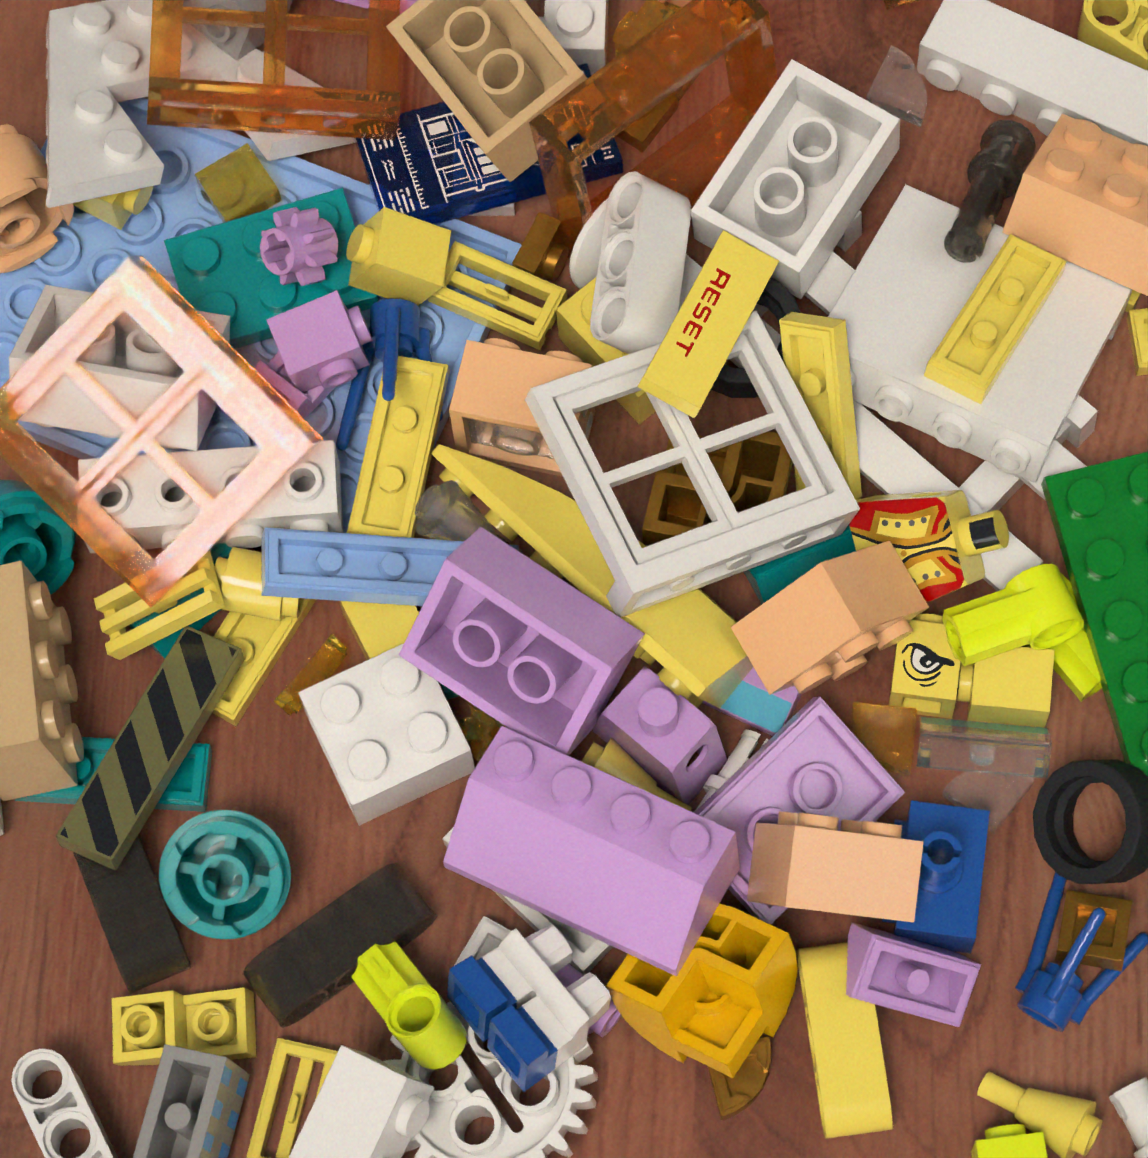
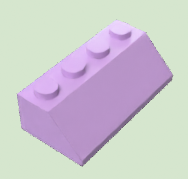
M501 726L468 779L443 860L445 868L676 977L740 869L735 831L504 726Z

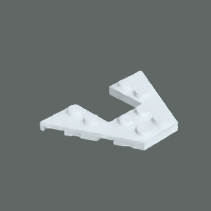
M104 0L49 11L46 27V48L48 49L46 60V79H48V97L46 102V135L48 136L46 148V206L48 208L160 185L164 164L118 102L210 85L267 161L361 142L359 130L363 141L373 138V127H376L377 123L374 116L256 48L236 61L160 0ZM367 128L370 129L372 136H369Z

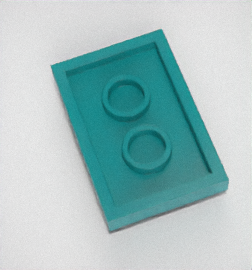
M343 188L164 240L184 308L230 316L229 351L273 338L266 319L334 291H338L347 309L358 305L360 310L364 311L371 309V306L378 301L377 295L348 285L352 261L347 259L346 251L355 225ZM297 207L299 211L317 208L319 218L327 220L332 225L338 238V251L336 255L338 259L335 263L322 266L325 272V280L301 286L299 282L282 285L280 284V275H275L267 269L260 253L261 232L276 228L273 219L274 212Z

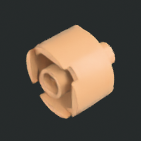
M9 124L0 125V273H7L22 268L47 253L58 242L53 232L59 226L62 219L69 226L74 212L73 203L52 208L46 206V159L32 139L19 134L15 127Z

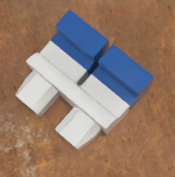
M554 925L537 931L526 938L515 928L503 938L499 947L478 960H475L471 955L449 969L447 998L483 1042L488 1039V1049L523 1092L527 1091L585 1047L589 1027L594 1025L609 1010L610 992L596 975L588 972L567 988L554 975V973L571 963L573 954L567 940Z

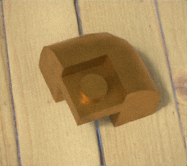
M768 431L707 453L737 513L785 496L793 461L778 433ZM670 439L668 440L666 451L674 448ZM682 463L656 472L642 527V538L645 546L712 523Z

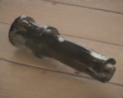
M998 120L991 123L983 132L980 141L981 151L977 152L969 163L967 175L970 186L961 202L951 229L947 232L944 239L945 250L949 256L963 263L973 262L976 260V255L979 258L982 256L985 244L997 220L1004 200L1017 192L1023 176V168L1031 162L1036 149L1034 136L1028 128L1019 122ZM1019 142V147L1014 156L1012 152L1016 143Z

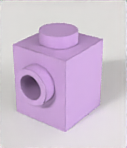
M338 291L266 319L288 376L295 387L302 393L320 385L324 388L343 385L357 376L358 369L370 365L362 347L363 344L373 341L365 319L358 305L347 309Z

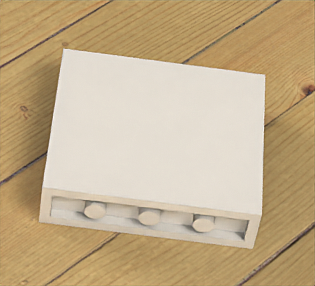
M905 185L828 316L830 318L846 320L853 401L877 411L886 419L902 422L933 436L940 443L948 447L959 448L986 460L1005 473L1019 475L1036 483L1041 474L1046 456L1107 340H1112L1121 323L1132 289L1067 261L1058 283L982 404H979L925 377L924 373L928 361L1009 235L1002 233L1003 227Z

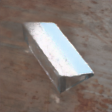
M919 716L916 767L1034 778L1048 777L1052 750V738L1049 728Z

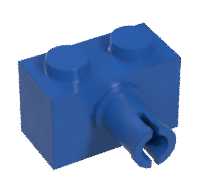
M911 800L907 821L894 820L895 825H902L901 839L923 841L914 922L882 919V922L895 923V935L954 952L971 954L976 939L989 810Z

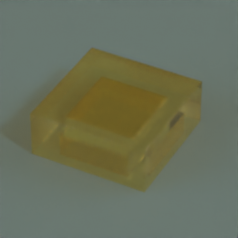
M248 143L195 173L198 186L223 223L265 211L282 201L279 189Z

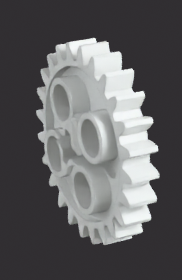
M451 1002L447 1003L462 1022L467 1032L466 1040L490 1075L495 1079L496 1085L521 1119L523 1129L518 1133L511 1130L496 1105L483 1091L482 1085L460 1055L451 1063L458 1066V1075L455 1082L444 1090L432 1091L428 1100L430 1105L428 1118L421 1131L410 1139L405 1152L420 1147L414 1158H547V1155L554 1150L570 1158L573 1152L564 1140L567 1131L576 1134H586L588 1131L582 1120L575 1115L576 1111L596 1108L597 1103L592 1095L580 1090V1086L588 1085L598 1080V1074L593 1067L578 1065V1063L587 1059L593 1053L588 1041L585 1047L543 1078L550 1081V1090L547 1097L539 1104L526 1106L519 1103L521 1088L492 1052L483 1050V1041ZM392 1035L390 1040L402 1053V1058L400 1060H386L383 1062L429 1084L430 1076L434 1070L423 1068L416 1063L394 1035ZM479 1117L494 1119V1130L485 1142L478 1145L465 1143L466 1128L474 1119Z

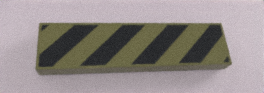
M189 626L184 627L57 832L56 838L61 847L115 871L118 869L245 660L241 648Z

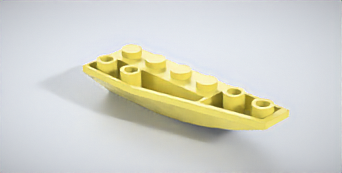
M439 444L432 451L431 454L446 467L439 477L466 501L473 494L480 498L490 508L484 518L511 541L520 535L535 549V552L529 557L531 560L560 579L565 577L580 592L614 613L606 595L614 584L615 579L575 500L504 466ZM638 540L641 548L647 547ZM700 588L621 617V619L644 633L633 656L637 659L640 657L650 666L657 660L664 667L657 674L659 680L677 696L682 695L697 708L703 701H706L720 709L753 668L731 629V626L737 623V621Z

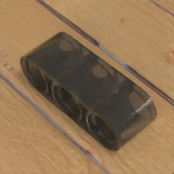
M140 834L136 837L116 871L73 852L120 974L130 994L192 968L170 909L162 895L160 884Z
M397 862L392 863L371 874L262 951L245 967L243 975L278 1025L284 1028L300 1021L353 984L354 981L351 976L356 971L358 965L357 958L374 944L388 945L397 942L403 948L425 932L436 920L437 915L400 864Z

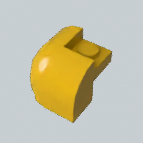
M719 904L677 977L627 954L607 983L606 988L610 992L612 1001L624 1020L659 1050L681 1063H684L687 1057H690L733 1078L761 1035L764 1033L774 1037L782 1023L795 989L798 971L796 952L788 932L734 907Z

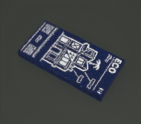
M588 64L578 65L597 90ZM445 102L352 126L354 140L377 211L379 212L383 207L434 225L624 173L623 159L604 108L584 122L511 183L485 155Z

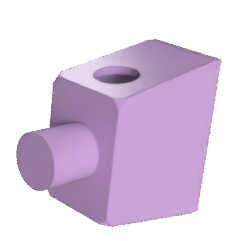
M645 666L601 713L593 728V732L606 743L612 737L657 782L658 787L687 805L702 791L711 774L716 775L727 762L716 725L682 695L677 696L659 680L658 675ZM697 752L699 756L692 764L686 767L692 755Z

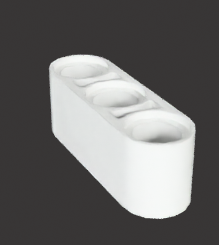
M636 171L623 175L616 182L608 197L590 319V330L594 338L627 354L660 344L679 311L691 219V204L687 197Z
M41 1048L30 1051L21 1057L13 1069L11 1082L16 1098L44 1157L63 1158L59 1149L64 1135L71 1130L82 1128L89 1130L91 1136L90 1144L83 1154L75 1158H118L80 1077L64 1057L53 1050ZM49 1070L60 1071L62 1074V1084L58 1092L46 1099H35L32 1094V1087L36 1078Z

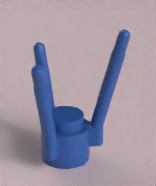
M384 299L375 302L371 306L370 327L368 329L373 341L362 345L370 365L374 352L375 357L383 361L382 397L385 401H391L395 397L398 356L412 358L413 352H415L417 359L432 362L430 330L419 327L420 308L417 304L404 299ZM370 365L358 369L357 376L352 379L336 441V447L340 451L346 450L349 445ZM441 410V415H440V420H439V422L443 419V411H442V410Z
M1055 872L1026 969L1015 989L1023 993L1017 1004L1020 1010L1039 1023L1053 1030L1063 1032L1069 1021L1080 1025L1089 1007L1148 945V934L1140 933L1126 947L1122 971L1104 969L1082 993H1079L1084 982L1074 973L1106 916L1102 908H1096L1093 910L1084 928L1081 929L1061 966L1049 962L1045 970L1041 971L1067 880Z

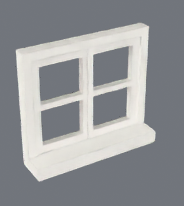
M757 310L752 311L727 360L739 357L768 413L762 417L699 439L687 414L646 392L674 448L603 473L574 414L642 390L637 386L660 344L530 388L525 398L615 579L606 597L615 615L620 618L839 536L860 510ZM776 429L806 488L737 513L707 453ZM682 463L712 523L641 548L612 487Z

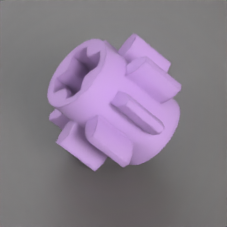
M297 207L274 212L273 219L276 228L261 232L260 253L267 269L275 275H280V284L282 285L299 282L301 286L325 280V272L322 266L335 263L338 259L336 257L338 238L332 225L327 220L319 218L317 208L299 211Z

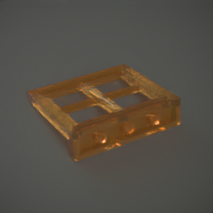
M153 0L147 125L395 140L400 118V92H398L399 43L386 26L400 15V0H368V19L288 14V0H265V12L183 7V0ZM182 23L264 28L262 84L180 79ZM286 30L367 35L366 90L285 85Z
M142 255L127 257L0 388V457L150 608L155 606L299 460L305 458L324 439ZM124 311L185 371L137 421L76 362ZM65 372L125 431L78 481L17 422ZM201 389L262 449L214 499L153 439ZM142 449L203 510L155 559L94 499Z

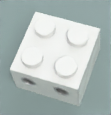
M404 644L298 692L306 716L359 826L467 776L475 769L471 749L438 681L399 656Z

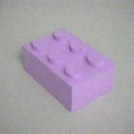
M480 526L445 559L399 656L510 730L569 756L595 727L598 718L640 644L644 633Z

